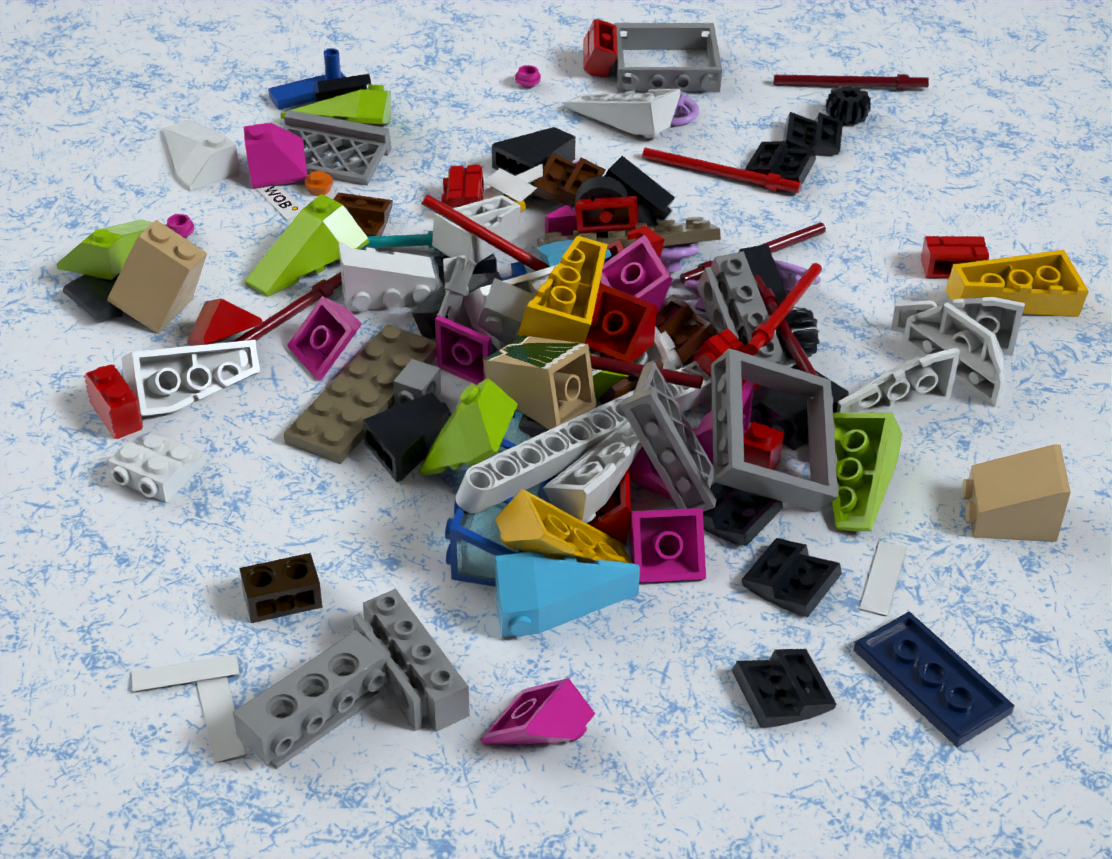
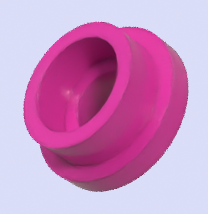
M524 65L518 68V72L515 74V81L522 87L531 88L541 81V75L537 67Z
M174 214L167 219L165 226L183 238H187L194 232V223L185 214Z

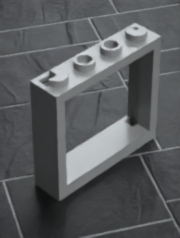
M614 23L617 27L618 57L615 61L618 92H648L650 89H680L682 92H720L722 66L714 23ZM620 31H627V36H621ZM702 31H710L708 37H702ZM623 50H706L708 67H624ZM625 73H631V77H625Z
M729 348L711 364L714 482L820 511L838 498L839 491L836 473L837 455L835 453V425L833 423L831 380ZM742 379L807 399L811 481L744 462Z

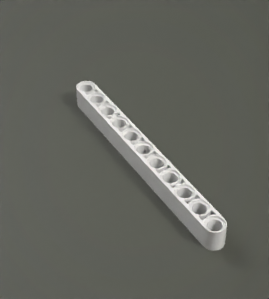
M696 361L676 371L703 376L701 389L667 383L682 412L712 397V379L700 368ZM635 390L467 469L456 494V503L466 512L480 513L517 495L521 489L527 490L563 472L627 420L620 408V404L623 399L633 396Z

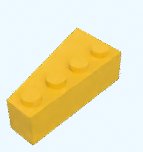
M577 235L562 256L560 263L551 271L545 284H542L538 289L535 298L531 299L528 303L517 335L585 343L592 322L608 244Z
M1065 250L954 264L945 290L950 299L997 297L1025 303L1023 314L1079 317L1089 292Z

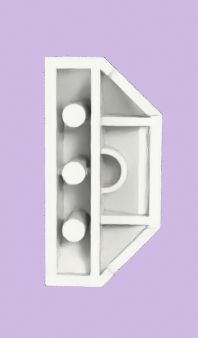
M948 302L907 318L903 338L904 344L922 356L957 347L960 350L955 379L994 407L999 405L1005 382L1002 349L993 332Z

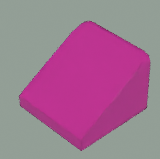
M568 205L545 216V233L562 232V236L573 235V231L577 230L576 211Z

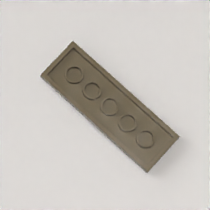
M703 217L686 218V223H675V220L658 221V226L648 227L665 239L663 246L721 240L720 228L711 224L708 220H703ZM638 223L637 229L643 225L647 226V223ZM574 230L573 235L562 236V232H550L544 234L545 238L537 239V247L558 241L574 240L578 235L608 245L620 239L625 249L634 243L636 238L627 240L628 232L631 230L578 233L577 230Z
M386 324L285 431V443L341 464L364 439L363 419L386 411L395 404L393 381L411 359L430 364L437 357L436 341Z

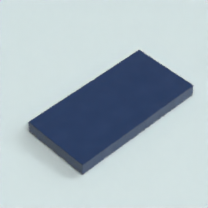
M910 611L855 642L853 651L957 748L1013 713L1015 705Z

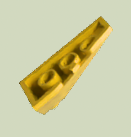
M521 489L495 518V522L501 532L500 539L510 549L516 550L518 548L524 552L544 553V557L563 559L564 556L576 557L577 562L591 564L597 560L633 564L622 542L524 489Z

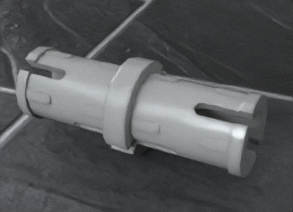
M457 256V262L450 282L445 284L444 289L447 291L439 313H437V316L446 318L449 307H452L448 320L455 323L463 298L468 296L469 290H467V287L477 264L468 260L465 271L462 272L466 260Z

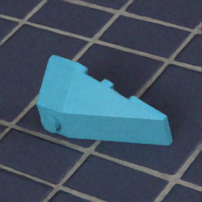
M539 552L495 556L496 609L502 638L542 633L638 595L640 568L638 564L597 560L593 564L580 563L573 556H564L562 560L547 559L544 557V553Z

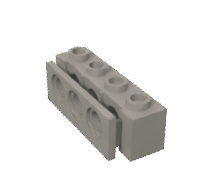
M744 252L715 257L711 266L704 269L697 284V289L710 323L717 331L715 335L729 328L737 339L746 346L752 339V333L757 326L764 324L769 318L768 312ZM774 331L773 339L767 346L761 347L754 356L783 365L786 358Z
M393 589L363 602L364 619L360 613L353 616L354 631L360 632L386 655L388 681L383 686L413 729L417 731L422 728L421 718L425 716L436 732L469 717V686L399 592Z
M354 631L235 710L233 715L237 737L265 764L270 762L278 769L380 698V692L377 690L388 681L386 655L360 632Z

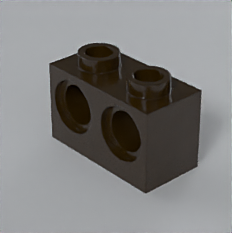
M311 553L239 568L243 595L251 623L323 608L320 581Z

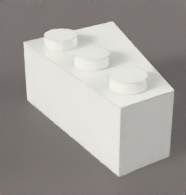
M504 195L453 208L509 242L518 237L521 205ZM434 213L432 246L443 252L444 255L448 257L465 255L467 265L468 260L478 263L499 250L439 214Z
M339 243L342 291L345 306L350 312L420 305L436 292V278L430 257L393 252V255L378 253L375 248L366 247V250L348 248V244Z

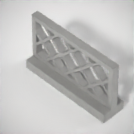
M288 110L284 116L285 125L283 129L303 138L304 145L308 148V150H305V159L314 157L316 160L306 164L307 174H311L314 171H323L333 179L368 186L383 155L388 156L392 149L389 128ZM312 142L322 143L316 147L311 145ZM343 147L349 149L338 152L336 148ZM329 150L333 153V155L322 159L318 155ZM361 152H370L374 154L364 157ZM353 155H357L359 158L348 164L343 160ZM337 161L341 165L334 169L326 168L327 165ZM363 166L366 169L363 175L352 173V170Z
M654 360L648 362L643 367L633 396L623 399L620 408L678 509L703 508L704 512L715 508L717 500L710 490L714 476L713 465Z

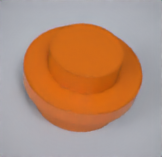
M314 171L305 178L306 188L310 194L315 196L328 194L333 185V178L323 171Z

